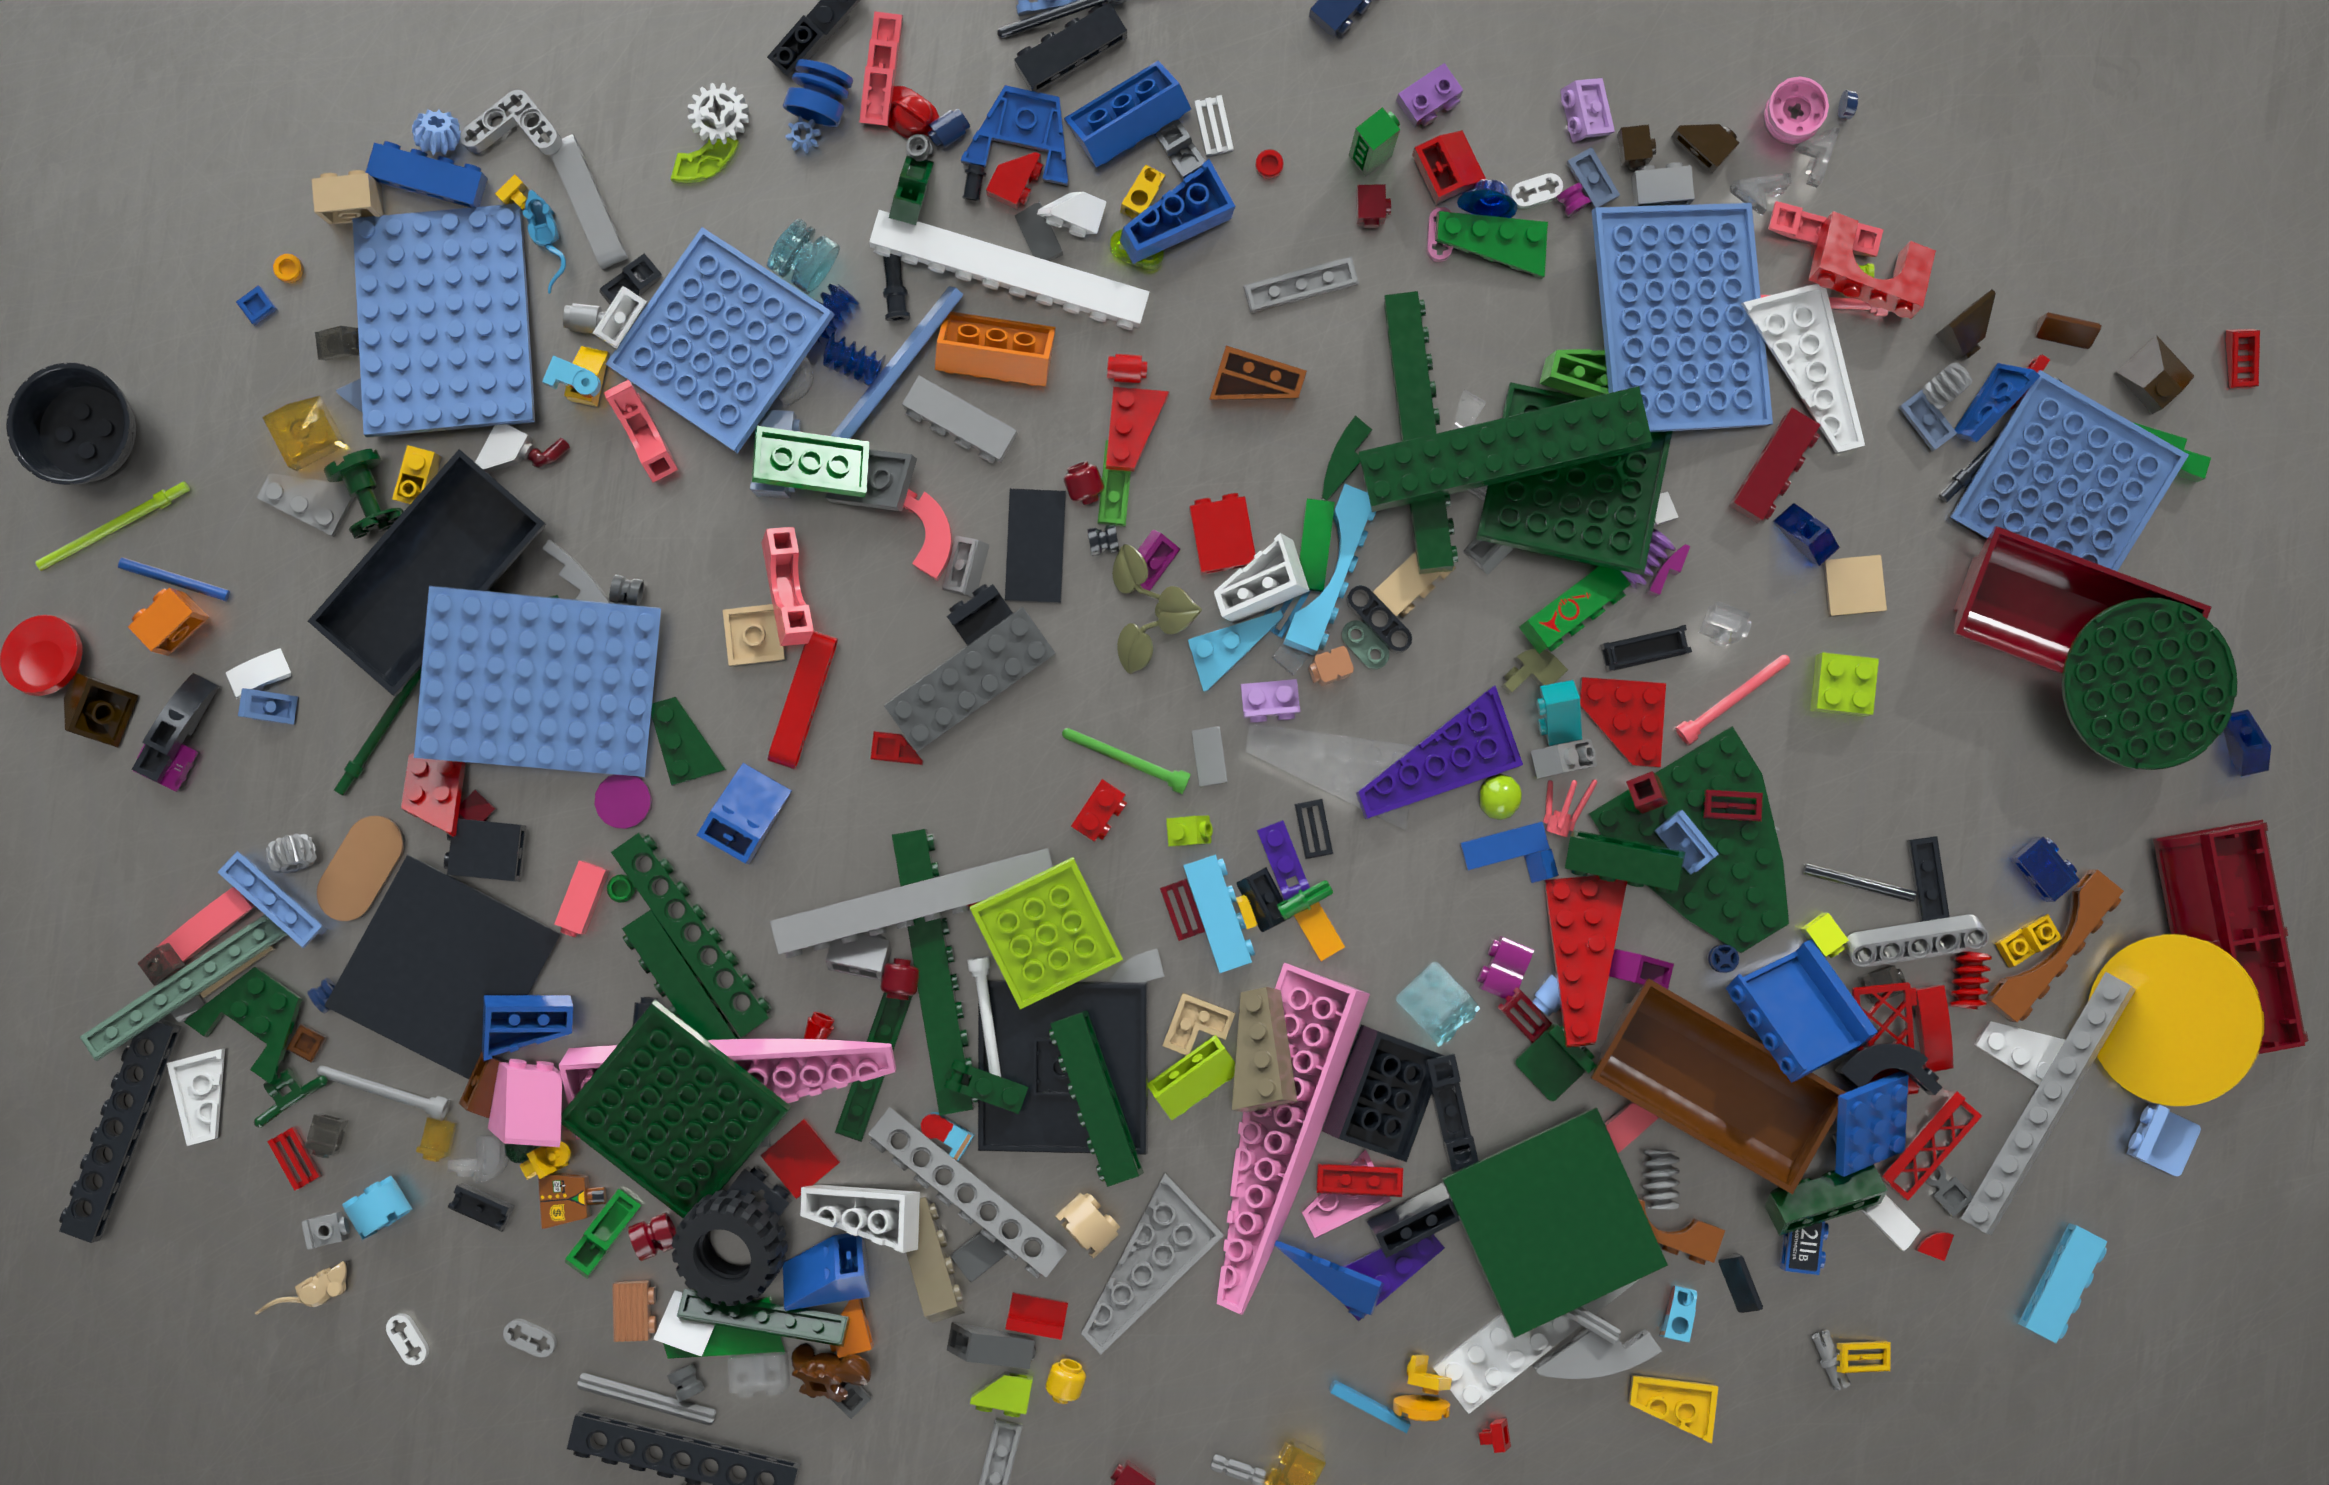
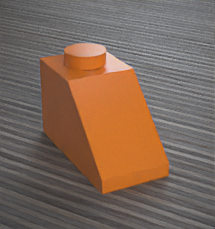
M863 1299L849 1300L841 1313L842 1316L850 1318L844 1347L830 1345L831 1351H836L838 1358L869 1351L874 1347Z

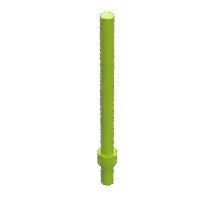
M183 481L166 491L164 489L153 494L152 499L35 561L38 569L43 571L155 509H163L171 505L172 500L189 492L190 488Z

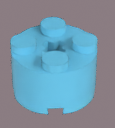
M392 1176L370 1185L363 1190V1194L358 1197L355 1196L342 1204L345 1213L362 1240L374 1235L378 1230L391 1225L412 1210L408 1200Z

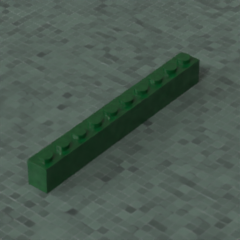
M1418 291L1384 295V309L1401 441L1436 434V425H1440L1439 409L1433 408L1432 398H1436L1437 394L1435 381H1430L1429 371L1433 370L1431 353L1426 354L1425 344L1429 343L1428 326L1423 327L1421 316H1426L1424 299L1419 300ZM1450 494L1410 503L1419 574L1453 571L1454 563L1458 562L1456 545L1451 546L1450 535L1455 534L1453 518L1447 517L1446 509L1451 507Z
M927 829L892 834L900 887L940 876L938 862L932 861L931 851L936 850L933 834H928ZM924 917L913 919L914 925L907 928L914 967L919 970L917 987L939 1116L973 1110L975 1108L974 1103L979 1102L978 1099L944 1087L946 1079L950 1080L953 1071L951 1068L953 1060L973 1067L971 1057L966 1058L964 1048L969 1046L967 1030H961L960 1019L964 1018L962 1001H956L955 991L960 990L957 973L952 974L950 963L955 962L952 945L947 946L945 935L950 934L948 919L946 917L925 922ZM963 1074L960 1084L968 1085L970 1079L968 1074Z

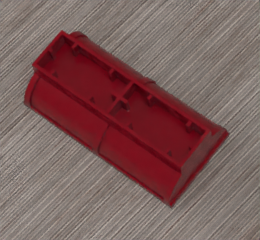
M1995 526L1979 555L1973 557L1953 609L1957 611L1954 634L2062 674L2067 653L2078 633L2092 618L2113 605L2140 598H2163L2183 603L2203 614L2206 619L2212 607Z
M2262 819L2153 838L2171 934L2187 935L2208 941L2229 953L2246 970L2258 991L2261 1008L2264 1012V1035L2259 1054L2305 1046V1042H2308L2309 1039L2307 1031L2304 1030L2287 941L2289 934L2287 927L2284 926L2266 832L2268 831L2267 822H2263Z

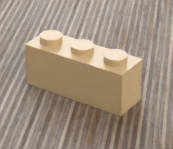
M1415 551L1373 593L1396 617L1400 614L1404 618L1415 607L1412 602L1419 595L1424 599L1435 588L1432 583L1439 576L1445 579L1452 571L1419 574Z

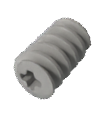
M1644 1151L1643 1154L1652 1157V1160L1643 1163V1166L1651 1168V1172L1643 1174V1177L1651 1180V1183L1643 1185V1189L1651 1191L1650 1195L1643 1197V1200L1651 1203V1206L1646 1208L1677 1209L1679 1207V1203L1671 1200L1679 1196L1678 1191L1671 1189V1187L1680 1184L1679 1180L1671 1177L1680 1173L1679 1168L1672 1166V1164L1680 1161L1679 1157L1672 1155L1676 1151Z

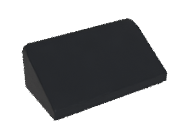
M1267 867L1236 883L1240 893L1247 896L1261 932H1265L1285 921L1277 904L1284 900Z
M1734 1253L1719 1259V1266L1737 1311L1745 1313L1762 1310V1302L1744 1257Z

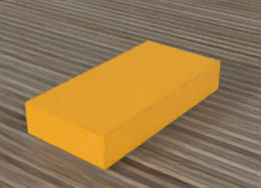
M1319 902L1311 905V910L1307 908L1294 915L1320 961L1345 948Z

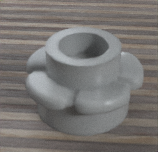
M923 134L911 136L906 143L907 155L918 162L926 160L933 151V144L929 141V137Z

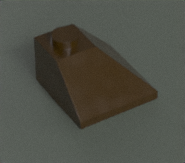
M1993 289L1980 297L1935 334L1956 360L1964 355L1970 358L1981 349L1978 343L1986 337L1996 295Z
M2157 335L2115 372L2116 376L2152 414L2167 406L2194 378L2192 372Z
M76 672L64 696L65 730L118 748L139 695Z

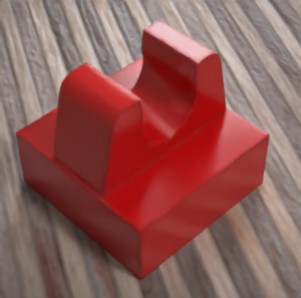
M1507 1418L1495 1419L1490 1424V1429H1483L1479 1433L1480 1445L1493 1444L1494 1453L1506 1452L1511 1447Z

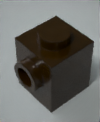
M1649 124L1621 127L1617 134L1621 167L1629 166L1630 170H1638L1639 167L1649 164L1653 155H1656L1655 138L1650 137Z

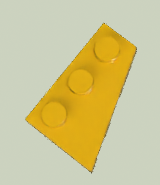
M1632 1375L1629 1394L1630 1405L1712 1444L1718 1395L1717 1385Z

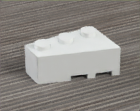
M1281 533L1278 534L1271 545L1263 552L1259 551L1254 556V560L1245 568H1240L1214 591L1223 618L1237 623L1309 591L1292 539Z

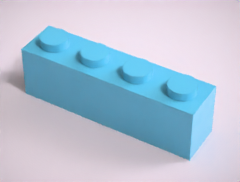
M1216 855L1183 865L1219 973L1252 963L1251 956H1254L1255 952L1251 940H1244L1241 930L1245 929L1246 925L1241 912L1235 913L1232 903L1236 902L1237 899L1232 885L1226 886L1223 876L1228 875L1223 858L1217 860Z
M2069 1223L2018 1324L2054 1343H2057L2058 1339H2062L2067 1332V1321L2071 1313L2074 1314L2080 1306L2081 1299L2079 1297L2083 1289L2088 1288L2093 1280L2094 1273L2092 1271L2095 1265L2100 1263L2106 1254L2107 1248L2105 1246L2108 1241L2077 1225Z

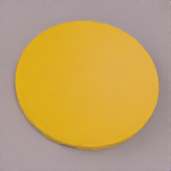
M2164 934L2139 940L2120 950L2104 965L2092 986L2089 1000L2105 972L2136 989L2097 1055L2098 1060L2109 1075L2132 1094L2161 1105H2197L2218 1098L2231 1090L2247 1075L2254 1065L2264 1035V1012L2261 1008L2258 991L2240 963L2220 947L2208 941L2187 935Z

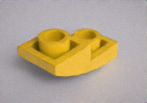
M2045 914L1999 940L1995 945L2008 968H2011L2035 953L2042 952L2062 939L2049 914Z

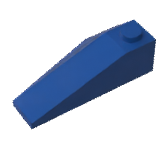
M1276 1240L1274 1246L1340 1302L1349 1306L1348 1313L1363 1319L1366 1314H1373L1384 1286L1383 1282Z

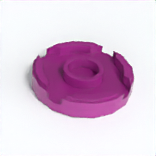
M610 775L600 783L595 793L594 805L598 816L604 823L614 828L629 829L637 826L646 819L651 810V793L646 783L637 776Z

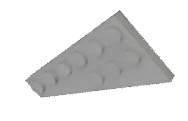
M1164 1173L1081 1332V1335L1100 1355L1224 1236L1215 1224L1166 1173Z

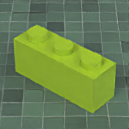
M1215 1035L1148 1083V1088L1169 1118L1173 1120L1179 1115L1184 1114L1201 1099L1208 1097L1211 1092L1222 1084L1233 1079L1235 1075V1061Z

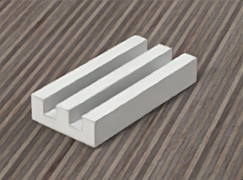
M1222 95L1216 96V98L1209 97L1202 101H1194L1206 157L1234 151ZM1216 104L1226 141V146L1224 147L1221 145L1213 105ZM1202 107H1207L1216 146L1215 149L1210 147Z

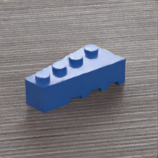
M1210 159L1204 162L1193 174L1191 173L1184 178L1173 190L1165 193L1153 206H1149L1123 227L1120 241L1133 264L1232 218L1236 206Z

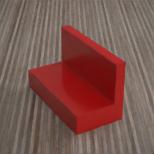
M1013 1292L1005 1330L1062 1340L1068 1302Z

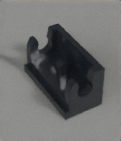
M465 1183L456 1185L453 1192L455 1197L449 1203V1209L501 1232L504 1231L515 1205Z

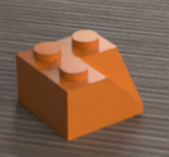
M169 587L159 591L153 597L154 602L147 609L139 610L132 617L133 622L128 628L151 652L169 656L209 616L187 593Z

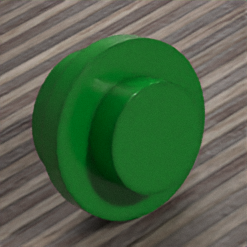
M616 875L607 884L609 897L618 903L631 900L636 891L635 886L627 875Z

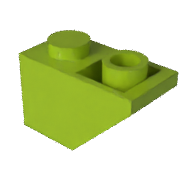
M1005 1371L973 1393L970 1404L976 1405L975 1409L979 1411L992 1412L994 1408L1004 1410L1003 1414L1006 1416L1020 1417L1021 1414L1027 1413L1033 1376Z

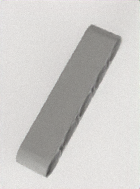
M574 134L563 138L560 149L556 153L551 154L596 260L603 270L628 259Z
M1962 915L1855 932L1847 937L1849 941L1844 944V947L1856 966L1871 967L1978 950L1987 944L1989 935L1977 916ZM1892 943L1889 947L1884 948L1887 944ZM1864 947L1862 951L1856 952L1858 949Z

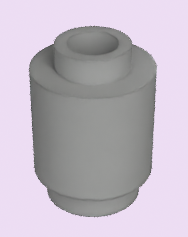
M575 303L572 306L566 305L563 313V327L570 328L572 332L593 334L605 313L601 311L600 306Z

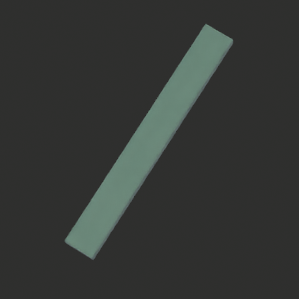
M264 914L80 1036V1039L93 1059L99 1061L287 936V934Z

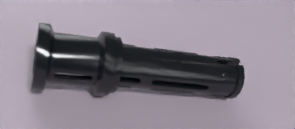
M890 253V257L883 256L886 288L883 291V297L886 298L888 312L885 315V320L890 322L905 321L910 319L905 297L908 295V290L903 286L900 256Z

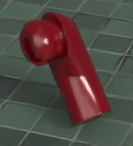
M560 437L543 453L539 448H534L528 454V460L532 462V466L541 468L556 461L570 449V446L566 440Z

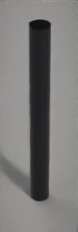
M1805 864L1803 869L1804 875L1909 902H1914L1916 897V891L1810 864Z

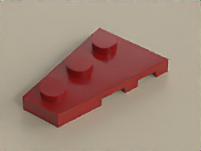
M1113 386L1106 469L1135 471L1153 427L1156 425L1159 414L1169 397V391Z

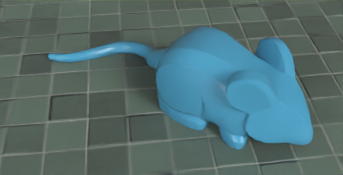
M529 190L525 210L523 211V215L527 218L529 224V235L536 245L545 246L549 252L557 255L561 260V267L548 286V293L550 294L552 285L566 268V259L564 254L553 246V243L559 239V232L553 218L555 212L543 198L533 190Z

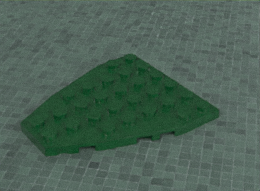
M1733 726L1655 773L1661 781L1669 804L1642 814L1635 807L1628 789L1588 813L1589 818L1600 835L1668 848L1654 830L1677 811L1683 810L1718 855L1691 875L1683 867L1678 891L1672 890L1671 893H1664L1655 890L1654 886H1646L1685 920L1706 931L1715 939L1732 946L1738 953H1743L1789 924L1784 863L1763 775ZM1704 790L1763 793L1761 821L1703 818L1705 808ZM1712 796L1711 802L1756 804V799ZM1711 808V813L1755 815V810Z

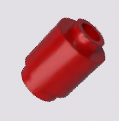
M1115 354V356H1108L1107 379H1114V382L1141 384V378H1147V361H1142V355Z

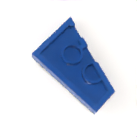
M1997 363L1954 429L1957 432L1956 436L1959 439L1978 442L2035 383L2040 375L2033 369Z

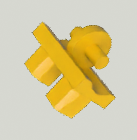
M560 1141V1147L541 1146L526 1154L529 1160L521 1163L520 1168L527 1180L538 1175L539 1179H542L569 1165L570 1149L562 1141Z

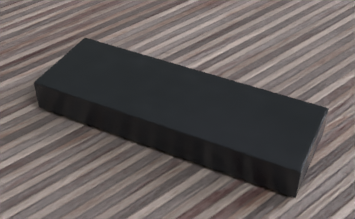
M1938 837L1907 840L1919 921L1949 918Z

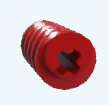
M1961 952L1963 956L1955 957L1954 960L1962 964V967L1953 969V972L1960 975L1961 978L1952 980V984L1960 988L1951 991V995L1958 998V1001L1950 1002L1949 1006L1979 1010V1006L1987 1005V1001L1979 998V995L1988 993V990L1980 985L1988 983L1990 980L1983 976L1982 973L1991 971V968L1983 964V961L1991 960L1992 956L1979 952Z

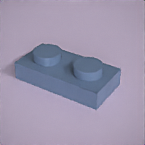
M1592 147L1567 161V165L1578 183H1581L1585 196L1591 200L1590 204L1593 209L1602 207L1620 196Z
M1922 389L1900 405L1899 409L1933 452L1956 435L1957 432L1941 411L1929 403Z

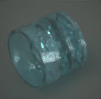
M799 218L790 224L776 241L768 258L767 267L773 272L779 269L778 274L782 278L787 277L794 271L791 280L792 285L808 295L818 287L830 271L839 254L840 246L825 235L820 236L813 242L816 233L815 228L812 226L806 228V222Z

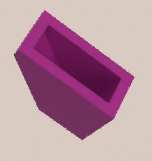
M1614 949L1609 977L1644 985L1646 979L1649 978L1668 989L1674 964L1645 955Z

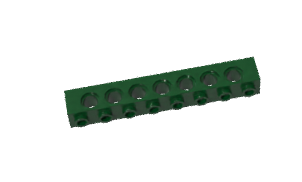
M638 832L611 851V854L741 1038L747 1036L772 1018L769 1013L772 1010L770 1004L763 996L759 998L753 990L756 987L755 983L747 973L742 975L737 968L739 964L737 957L731 950L726 952L720 943L723 941L720 933L714 926L710 929L704 921L707 915L698 903L696 905L692 904L688 898L691 893L682 880L677 882L671 873L675 870L665 857L663 859L659 857L655 851L659 847L649 834L645 836L643 833ZM644 856H648L652 861V867L647 872H643L639 868V861ZM660 879H664L668 883V891L664 895H659L655 891V884ZM676 902H680L685 908V912L680 918H675L671 913V907ZM692 925L698 926L701 931L700 938L695 942L691 941L687 936V931ZM709 948L714 949L717 953V960L712 965L707 964L703 958L704 952ZM725 971L730 972L734 979L733 984L729 988L723 987L720 983V976ZM741 994L747 996L750 1000V1006L746 1011H742L736 1006V999Z

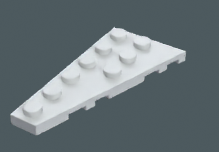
M1813 284L1741 303L1812 417L1820 424L1819 428L1835 453L1865 446L1827 289L1818 284Z

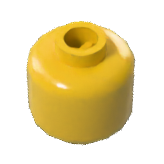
M1062 1359L1051 1366L1045 1384L1046 1391L1055 1402L1060 1404H1067L1068 1401L1078 1400L1086 1381V1373L1080 1363L1071 1359Z

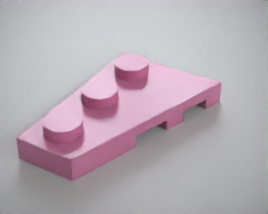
M1367 1150L1362 1152L1350 1165L1374 1167ZM1321 1193L1302 1214L1316 1239L1391 1202L1390 1197Z

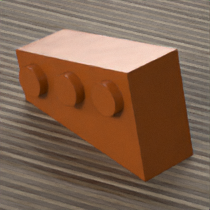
M1226 345L1209 400L1299 398L1307 371Z

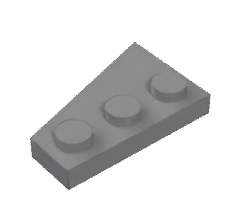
M269 473L257 496V499L333 537L337 533L355 498L350 497L345 484Z

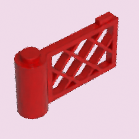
M1909 982L1852 988V996L1866 1016L1880 1026L1877 1030L1878 1033L1860 1048L1873 1045L1882 1033L1886 1031L1895 1038L1892 1044L1901 1043L1915 1049L1912 1006L1917 1005L1916 988H1911ZM1903 990L1904 1000L1896 1009L1885 1001L1893 991ZM1885 992L1881 997L1877 994ZM1873 994L1878 998V1001L1868 1012L1860 1005V995ZM1884 1003L1894 1012L1882 1024L1872 1015ZM1903 1009H1904V1012H1905V1016H1903V1015L1901 1014V1012H1902ZM1897 1016H1900L1905 1021L1906 1028L1897 1037L1888 1029V1026ZM1893 1068L1882 1070L1867 1084L1897 1073L1899 1070ZM1908 1077V1095L1918 1094L1920 1087Z

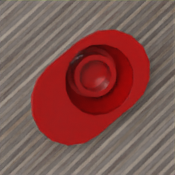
M894 86L887 127L907 140L916 134L928 136L927 132L931 130L929 124L939 118L936 108L931 102L912 89L905 86Z

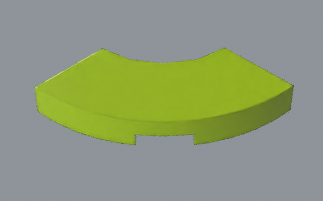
M727 137V142L724 145L721 139H717L715 144H711L709 138L708 142L697 151L677 153L670 180L676 183H696L715 176L730 163L739 147L740 141L737 139L734 141L732 138Z

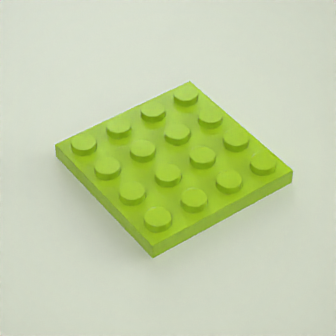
M1074 857L970 906V910L1020 1009L1123 960Z

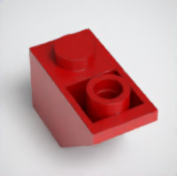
M1033 152L999 164L986 188L987 196L1015 210H1018L1020 204L1025 205L1031 194L1029 185L1032 179L1037 180L1044 166L1041 164V154Z

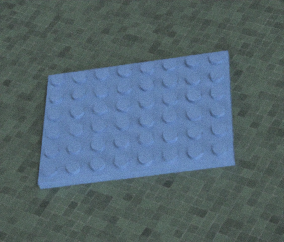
M1752 203L1594 208L1592 210L1609 393L1639 386L1650 432L1773 425L1765 341L1741 305L1743 302L1761 298Z
M517 204L382 215V217L352 218L364 435L366 437L535 422L523 214L521 207Z
M429 586L414 758L645 777L661 608Z

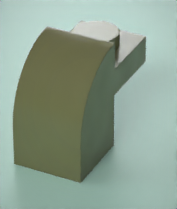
M1530 649L1514 658L1521 668L1518 669L1514 666L1503 677L1506 682L1501 687L1510 694L1529 676L1539 686L1554 684L1568 669L1552 653L1544 650L1539 654L1536 649Z

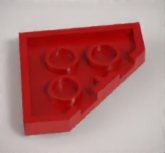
M1581 677L1580 707L1598 726V729L1620 751L1631 766L1660 768L1666 683Z

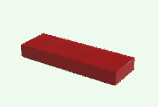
M1318 1164L1317 1193L1402 1197L1403 1168Z

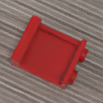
M1238 493L1223 495L1220 501L1211 502V498L1194 501L1195 505H1191L1189 510L1201 575L1245 568L1255 559L1254 556L1256 555L1245 496L1239 497Z

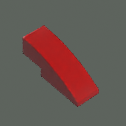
M1934 985L1916 989L1917 1005L1914 1006L1916 1013L1914 1021L1920 1052L1928 1058L1923 1068L1927 1067L1933 1072L1954 1068L1953 1044L1945 986Z

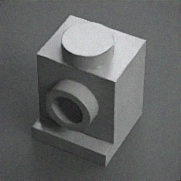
M342 1211L301 1222L307 1250L347 1240V1234L350 1232L349 1222L346 1217H343ZM323 1225L329 1228L327 1236L323 1234Z

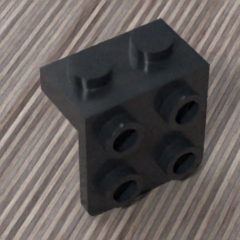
M986 584L980 586L972 593L974 597L965 603L961 600L949 609L951 613L947 618L967 645L1013 613L993 584L989 587Z

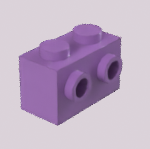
M1443 63L1398 93L1396 101L1414 128L1421 123L1423 126H1427L1438 117L1436 113L1444 108L1446 111H1449L1461 102L1459 98L1463 93V89L1446 64Z

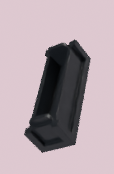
M1686 625L1601 644L1606 672L1691 653L1692 649L1688 647L1684 632L1687 630Z

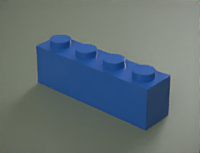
M384 141L383 145L374 142L366 173L372 176L378 183L468 208L480 207L488 180L481 172L480 167L467 163L464 167L454 165L455 161L446 157L438 156L436 160L427 157L428 154L421 150L411 149L410 152L400 150L401 146L392 142Z

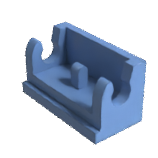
M1683 810L1677 811L1654 830L1669 849L1686 852L1683 867L1690 875L1697 872L1718 855Z

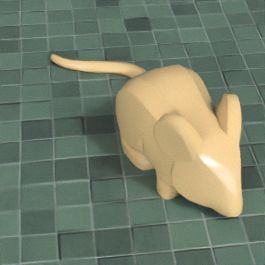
M342 1261L332 1269L330 1267L325 1270L323 1269L314 1277H310L295 1286L298 1297L277 1298L264 1305L255 1314L258 1315L270 1306L283 1302L303 1303L309 1307H318L326 1303L331 1297L343 1294L346 1290L345 1280L347 1277L345 1261Z

